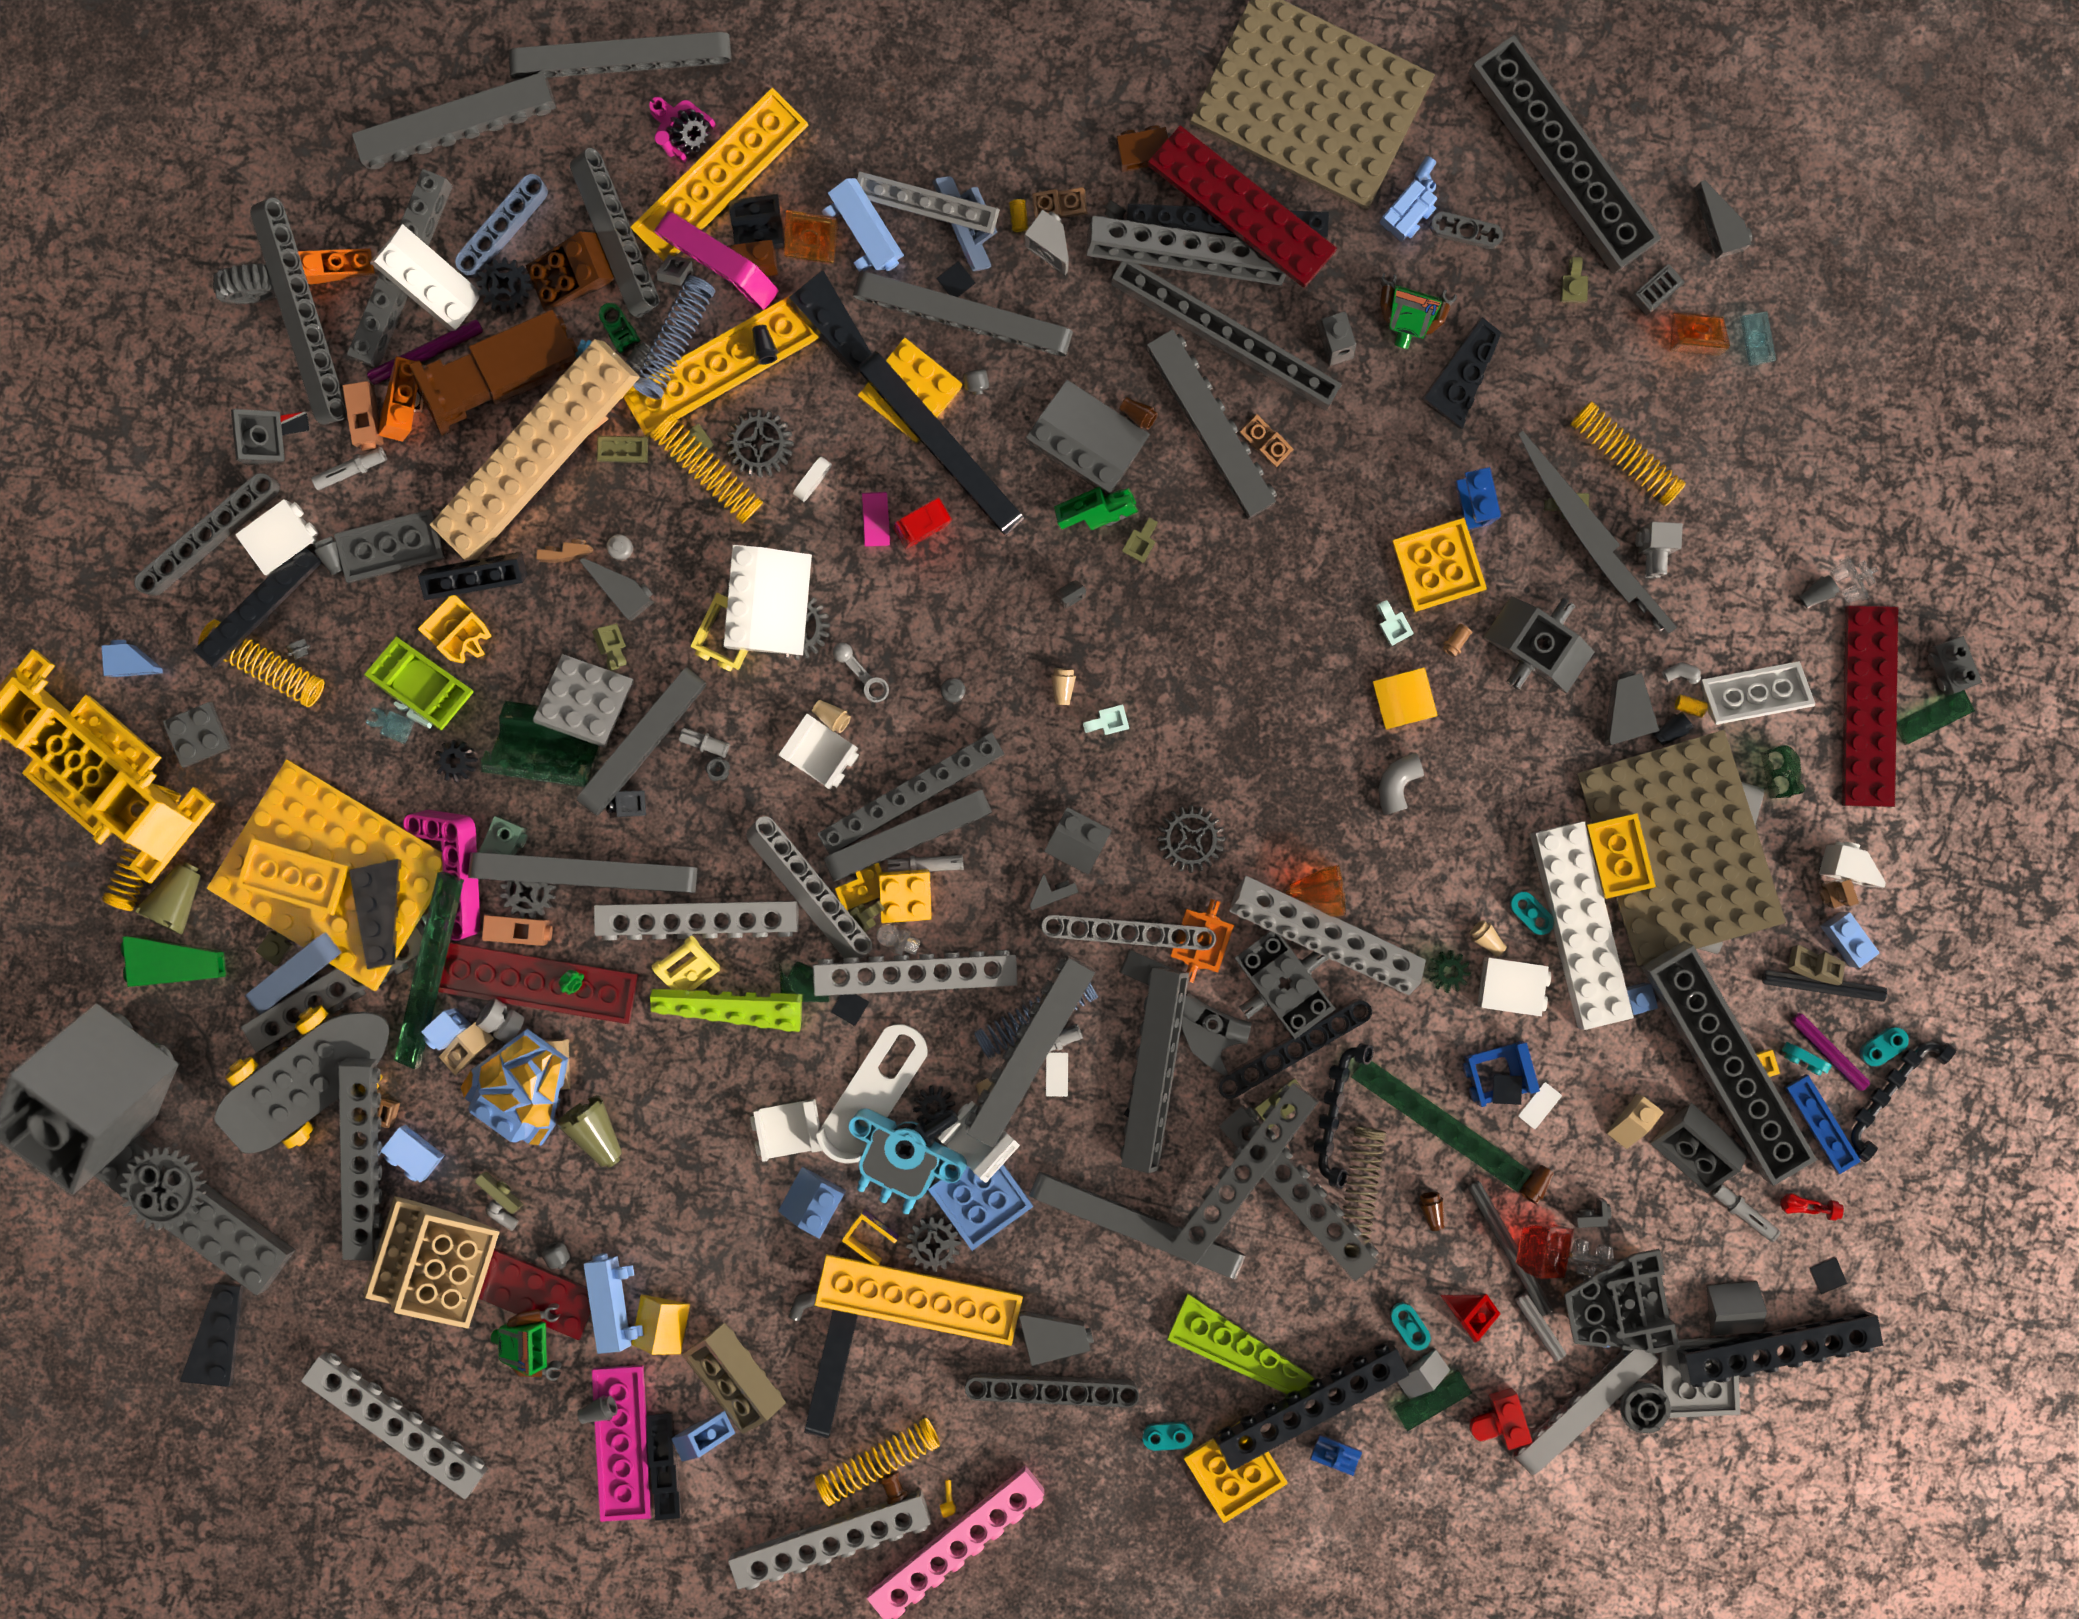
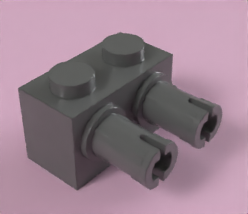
M1964 636L1950 639L1927 649L1928 662L1935 669L1938 676L1937 685L1945 695L1955 694L1982 683Z

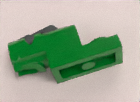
M1097 487L1054 506L1057 523L1061 530L1085 520L1091 530L1104 525L1112 526L1118 521L1138 512V508L1135 506L1137 504L1129 488L1121 489L1105 496L1100 487Z

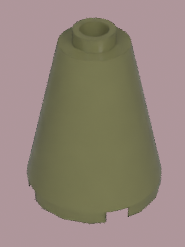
M184 862L183 866L177 864L142 901L135 912L182 935L201 877L197 874L198 868Z
M599 1095L588 1098L589 1104L582 1105L579 1103L567 1111L559 1119L560 1122L557 1125L598 1165L609 1168L620 1161L619 1156L622 1154L604 1102Z

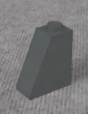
M1633 670L1618 675L1619 680L1612 682L1604 737L1605 746L1659 731L1642 673L1634 675Z
M1029 1311L1019 1312L1031 1366L1089 1352L1090 1343H1094L1091 1328H1085L1084 1321Z

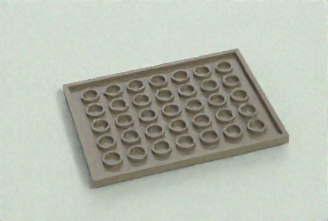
M1250 0L1190 120V124L1369 210L1435 74L1284 0Z
M1725 730L1576 774L1592 824L1638 813L1656 887L1615 897L1636 966L1650 962L1683 941L1694 945L1698 949L1786 923Z

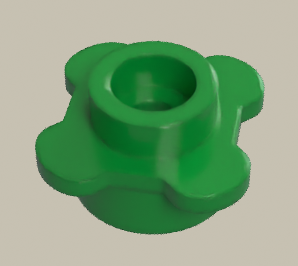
M573 970L567 971L559 981L560 991L562 993L566 992L568 995L576 992L582 985L584 975Z

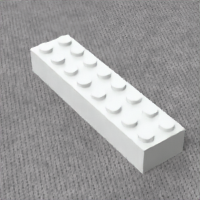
M1585 821L1530 833L1549 913L1554 919L1553 930L1577 1027L1587 1030L1632 1019L1633 1013Z

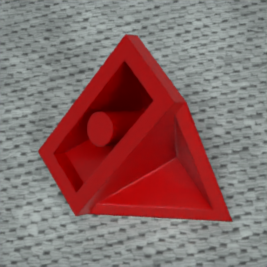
M1487 1294L1440 1295L1474 1343L1483 1337L1501 1315Z

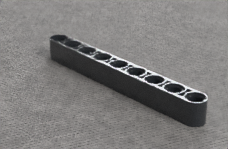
M876 350L857 366L862 376L1005 536L1025 520L1019 510Z

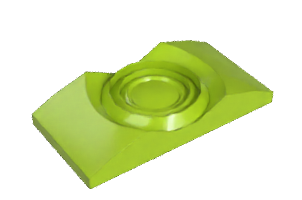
M397 636L364 674L365 677L388 695L407 706L423 720L441 731L474 692Z

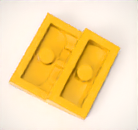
M1425 668L1373 681L1386 730L1438 716Z

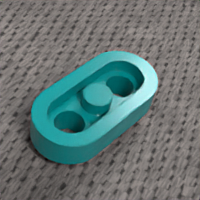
M1517 892L1511 897L1509 902L1511 911L1531 932L1545 935L1553 929V916L1532 894ZM1521 899L1526 902V906L1523 909L1518 907V902ZM1539 917L1543 919L1541 927H1538L1535 923Z
M1889 1027L1861 1046L1859 1052L1861 1060L1870 1066L1884 1064L1906 1049L1909 1043L1908 1035L1903 1029L1897 1027ZM1895 1036H1898L1899 1043L1895 1045L1893 1043V1038ZM1877 1049L1879 1055L1877 1058H1873L1872 1052Z
M1786 1042L1781 1050L1786 1053L1785 1059L1795 1064H1798L1800 1061L1807 1064L1806 1070L1818 1076H1821L1822 1072L1828 1074L1832 1066L1830 1063L1789 1042Z
M1404 1302L1394 1305L1390 1312V1318L1407 1345L1417 1351L1425 1349L1430 1343L1431 1336L1414 1308ZM1401 1311L1407 1312V1316L1404 1319L1398 1317ZM1415 1332L1421 1333V1337L1418 1340L1412 1338Z
M1184 1422L1152 1423L1144 1428L1142 1439L1144 1445L1153 1451L1185 1449L1191 1444L1193 1433L1190 1426ZM1178 1433H1183L1185 1435V1438L1183 1440H1177L1176 1435ZM1154 1434L1160 1436L1157 1442L1151 1441L1150 1438Z

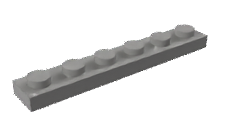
M859 171L857 181L871 202L989 234L994 233L1000 211L998 208Z

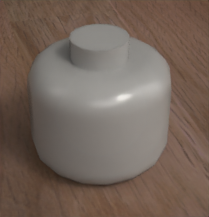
M617 534L608 540L606 549L612 558L625 560L631 556L633 545L629 538Z

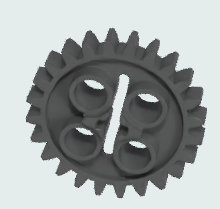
M170 1146L164 1148L163 1151L161 1147H156L153 1152L150 1149L144 1151V1157L142 1155L134 1157L136 1163L132 1162L127 1165L131 1172L122 1174L128 1181L120 1184L121 1187L126 1188V1192L120 1194V1197L128 1198L123 1207L131 1206L132 1209L128 1215L137 1214L136 1223L146 1220L145 1228H149L154 1224L156 1231L162 1229L163 1225L165 1230L173 1228V1224L177 1228L183 1225L182 1220L188 1222L192 1219L190 1214L194 1215L199 1212L195 1205L204 1203L198 1196L206 1193L205 1190L200 1189V1185L206 1183V1180L198 1178L203 1173V1170L195 1171L194 1169L198 1162H188L190 1154L181 1157V1149H177L172 1153ZM150 1168L156 1173L155 1180L150 1179L148 1176ZM175 1171L181 1175L180 1183H177L173 1178ZM161 1184L163 1188H166V1192H164V1189H160ZM146 1194H149L152 1197V1206L146 1203ZM171 1197H175L178 1200L177 1209L171 1205Z

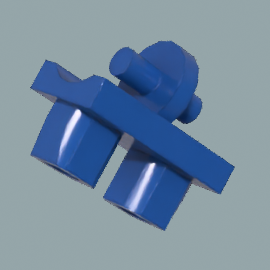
M1319 1434L1310 1459L1354 1476L1362 1451Z

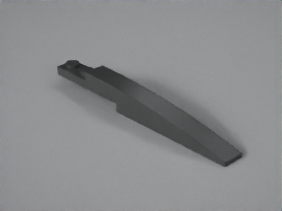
M1522 429L1517 431L1528 455L1556 504L1606 576L1628 602L1638 597L1635 601L1644 613L1647 610L1652 613L1654 618L1651 621L1660 632L1663 629L1669 634L1677 628L1676 625L1613 553L1620 546L1618 541Z

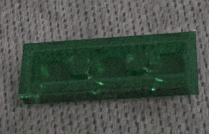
M1962 690L1898 720L1897 731L1904 745H1908L1975 712L1965 690Z
M1456 1370L1444 1377L1433 1391L1407 1399L1393 1408L1408 1432L1469 1396L1472 1392L1460 1371Z

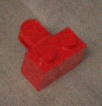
M1512 1387L1489 1394L1488 1397L1492 1410L1470 1420L1469 1430L1478 1441L1483 1442L1501 1436L1502 1442L1508 1450L1533 1443L1518 1394Z

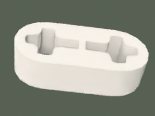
M820 457L800 481L793 495L803 502L806 501L828 473L832 464L825 458Z

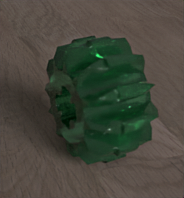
M1448 950L1446 957L1440 951L1438 952L1440 961L1433 957L1430 959L1435 964V968L1427 967V971L1434 972L1435 974L1430 976L1428 980L1430 982L1438 980L1434 986L1436 989L1439 990L1444 985V992L1449 993L1452 986L1454 991L1457 992L1460 990L1458 982L1462 985H1467V981L1462 977L1463 975L1470 976L1471 972L1463 971V968L1469 966V962H1461L1462 954L1459 953L1454 957V951ZM1453 966L1454 969H1451V971H1454L1453 976L1447 975L1445 977L1444 974L1446 972H1444V968Z

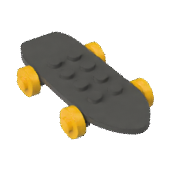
M322 1005L314 1009L309 1007L299 1015L300 1020L295 1025L301 1034H305L254 1073L252 1072L258 1067V1063L252 1056L245 1060L239 1059L229 1067L230 1072L226 1075L225 1079L231 1086L235 1087L220 1102L214 1118L216 1124L245 1154L264 1151L280 1141L287 1149H291L296 1145L298 1147L303 1145L310 1138L309 1134L314 1129L309 1120L339 1098V1065L346 1058L377 1059V1064L379 1063L388 1042L389 1024L387 1020L374 1012H352L341 1014L322 1022L328 1015V1012ZM356 1083L359 1090L366 1091L362 1084Z

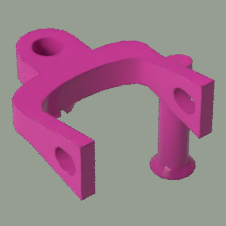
M655 97L652 99L654 102L650 101L649 103L651 115L660 123L655 134V142L662 146L669 157L676 156L683 163H686L688 159L685 154L676 149L669 140L670 131H668L667 127L673 126L670 117L678 118V111L686 112L687 109H692L696 113H702L704 120L708 121L712 129L716 127V124L710 116L688 100L681 101L675 107H672L662 98Z

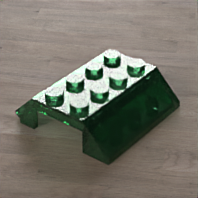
M505 701L499 715L500 733L491 755L490 751H485L483 755L481 772L585 787L590 781L599 755L600 746L534 723L533 718L539 707L538 705Z

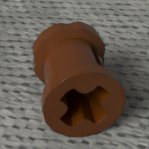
M892 1471L890 1474H885L883 1478L878 1479L879 1484L883 1485L888 1497L886 1499L887 1504L896 1503L908 1496L907 1490L903 1489L900 1482L899 1471Z

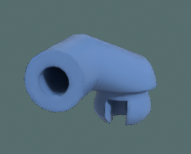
M1426 156L1415 173V180L1432 193L1436 189V183L1431 179L1430 172L1435 166L1436 161Z

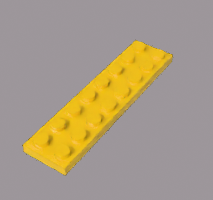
M771 88L631 226V230L663 262L668 255L676 256L680 250L664 241L654 232L667 211L673 212L698 229L703 230L731 200L745 189L808 127V123Z
M790 296L681 357V360H676L678 367L669 366L675 373H666L671 378V381L660 379L668 386L667 388H662L664 391L662 399L657 400L647 397L632 386L623 398L646 437L651 435L668 415L673 414L676 419H679L820 339L786 302ZM757 325L767 326L778 349V359L773 363L761 365L754 358L752 328ZM663 367V369L672 372V371L669 370L668 368ZM657 371L655 372L656 374H658V375H660V376H662V377H664V378H667V377L664 376L663 374H661V373H659V372H657ZM649 377L651 380L655 381L656 383H659V384H661V385H664V384H662L661 382H659V381H657V380H655V379Z
M826 1254L814 1305L1012 1346L1023 1296L1022 1294Z

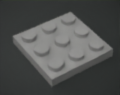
M562 654L533 718L534 723L605 748L633 685V679Z
M1735 1337L1678 1339L1679 1349L1659 1352L1661 1389L1664 1390L1670 1401V1418L1741 1415L1739 1376L1731 1377V1380L1728 1382H1716L1715 1380L1707 1382V1385L1704 1387H1692L1681 1379L1676 1351L1734 1339ZM1735 1355L1729 1359L1730 1366L1735 1363ZM1711 1360L1706 1362L1705 1371L1711 1368Z

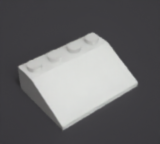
M733 545L724 647L735 650L803 655L812 555L762 547Z

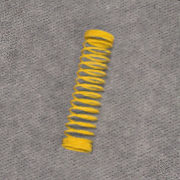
M1590 401L1574 418L1570 426L1577 429L1595 411L1579 434H1582L1600 417L1585 437V439H1588L1607 421L1592 441V444L1613 427L1598 447V450H1600L1619 432L1604 452V455H1606L1618 442L1626 437L1610 457V460L1631 443L1616 463L1617 466L1638 447L1630 460L1622 468V471H1624L1637 457L1645 452L1628 476L1650 458L1642 471L1634 479V481H1637L1657 462L1653 470L1640 484V487L1663 468L1646 492L1669 473L1661 486L1652 495V497H1655L1675 478L1672 485L1658 501L1663 506L1669 504L1683 489L1686 482L1682 478L1678 479V475L1670 478L1672 470H1668L1663 474L1666 464L1657 468L1660 459L1651 463L1654 454H1650L1644 459L1648 449L1639 452L1642 446L1641 443L1632 448L1636 441L1635 438H1632L1625 444L1629 433H1625L1620 437L1623 427L1613 433L1617 422L1606 428L1611 421V417L1601 422L1605 411L1594 418L1599 410V406L1595 402Z
M673 414L668 415L651 433L650 438L654 439V441L660 438L658 445L668 441L664 451H668L675 446L670 453V457L675 456L682 450L676 459V463L687 457L682 468H686L693 463L688 470V474L693 473L700 467L694 476V480L705 474L700 485H704L713 478L706 487V491L711 490L718 484L712 493V497L724 490L718 498V502L723 501L732 493L724 504V508H727L736 501L730 510V514L734 513L745 503L736 515L737 521L743 524L762 505L763 501L760 497H757L741 513L755 496V493H752L737 506L748 492L749 487H747L729 502L743 485L742 481L724 496L737 479V476H735L718 490L732 470L725 473L711 486L726 466V464L722 465L706 479L720 461V459H717L699 474L713 457L714 453H711L693 469L708 450V447L704 448L696 457L688 462L702 442H699L680 458L695 440L696 436H693L674 453L690 433V430L686 431L677 441L669 446L684 427V424L662 441L678 421Z
M216 619L211 620L202 630L198 639V645L221 622ZM245 638L237 653L233 656L234 649L231 652L230 659H224L225 662L230 661L232 666L237 665L239 670L244 669L245 673H251L252 677H258L259 681H265L266 685H272L273 689H279L281 693H286L288 697H293L295 701L300 700L301 704L306 707L312 706L317 701L324 688L323 679L316 677V675H312L308 679L309 671L301 675L302 667L294 671L295 663L288 666V659L281 662V655L274 658V651L267 654V648L260 650V644L253 646V640L246 642ZM251 642L248 651L246 652V654L244 655V657L240 660V657H241V655H242L244 649H245L246 646ZM258 646L255 655H254L253 658L250 660V662L247 664V661H248V659H249L251 653H252L253 650ZM265 650L262 659L254 668L258 657ZM239 654L237 663H232V660ZM272 654L267 666L262 670L265 661ZM246 658L244 667L241 668L239 664ZM279 658V660H278V662H277V665L275 666V668L273 669V671L269 674V671H270L272 665H273L274 662ZM253 662L251 671H247L246 668ZM286 662V664H285V666H284L282 672H281L280 675L276 678V675H277L279 669H280L281 666ZM260 666L258 675H254L253 672ZM293 666L289 676L283 682L286 673ZM267 670L265 679H261L260 675ZM299 671L297 678L290 686L292 679L294 678L295 674ZM275 672L272 682L268 683L267 679ZM306 675L304 682L297 690L299 683L301 682L302 678ZM282 676L279 686L275 687L274 683ZM289 680L286 690L282 691L281 687ZM296 684L293 694L289 695L288 691ZM303 688L300 698L296 699L295 695Z
M156 785L169 798H171L176 804H178L179 799L181 797L179 793L168 788H165L163 786ZM123 848V850L126 852L139 855L138 852H135L128 848ZM120 855V858L130 862L134 861L129 857ZM116 863L120 867L132 870L127 865H124L122 863ZM113 870L114 873L130 878L140 885L128 884L112 877L110 878L111 881L126 885L138 893L127 892L107 885L109 889L124 893L134 900H128L106 892L103 893L104 895L101 899L113 907L133 911L134 902H137L136 897L133 895L140 894L137 888L144 886L139 880L144 879Z
M927 1418L919 1421L921 1431L929 1446L924 1441L917 1424L914 1423V1428L923 1443L924 1452L917 1445L910 1428H906L915 1445L917 1456L911 1451L903 1432H899L902 1441L908 1449L910 1460L904 1455L896 1436L892 1435L893 1441L901 1453L903 1464L897 1459L889 1440L885 1439L886 1445L894 1457L896 1468L889 1462L882 1444L878 1442V1447L887 1462L889 1472L882 1466L874 1447L871 1446V1451L880 1466L882 1475H879L875 1470L869 1454L864 1450L865 1458L873 1470L874 1479L870 1477L862 1458L857 1454V1460L866 1474L867 1483L863 1481L855 1462L850 1458V1464L859 1478L860 1487L855 1484L846 1463L842 1462L845 1473L852 1483L853 1491L846 1485L839 1467L835 1466L836 1473L845 1487L846 1495L840 1491L834 1474L828 1469L829 1477L838 1491L839 1499L834 1496L833 1490L823 1473L817 1477L815 1476V1485L824 1503L828 1506L833 1505L835 1501H840L841 1495L847 1497L848 1491L854 1494L855 1487L861 1490L862 1483L868 1486L869 1479L876 1482L877 1476L883 1478L884 1472L890 1474L891 1468L897 1470L898 1464L900 1466L905 1465V1460L911 1463L912 1456L918 1459L919 1452L926 1455V1448L933 1451V1449L935 1450V1448L940 1447L938 1436Z

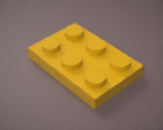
M1638 813L1586 825L1604 899L1656 887Z

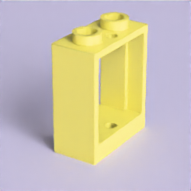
M716 593L690 647L696 650L695 655L707 661L712 657L719 661L717 666L731 672L732 668L740 669L748 651L739 650L733 661L702 646L720 608L727 609L728 597Z

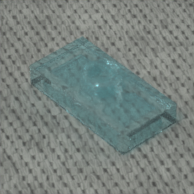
M1767 311L1740 317L1749 366L1775 362L1776 356Z

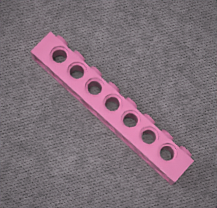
M1025 1465L869 1590L867 1600L883 1619L899 1618L905 1612L907 1605L911 1602L916 1604L925 1596L924 1592L931 1586L936 1588L944 1581V1576L951 1570L956 1572L965 1563L964 1559L969 1555L976 1556L983 1550L984 1543L989 1539L994 1541L1001 1536L1005 1526L1009 1523L1012 1525L1017 1523L1024 1516L1023 1512L1029 1507L1032 1509L1037 1507L1043 1501V1486ZM1014 1493H1020L1024 1499L1019 1503L1011 1501L1010 1496ZM994 1509H1000L1004 1515L996 1519L991 1516L990 1512ZM980 1525L984 1528V1531L981 1534H974L971 1531V1527ZM961 1541L964 1544V1548L955 1550L952 1548L951 1543ZM934 1557H941L945 1563L941 1566H936L931 1560ZM919 1572L924 1575L925 1579L917 1582L913 1580L912 1575ZM899 1588L905 1592V1595L903 1597H895L892 1591Z

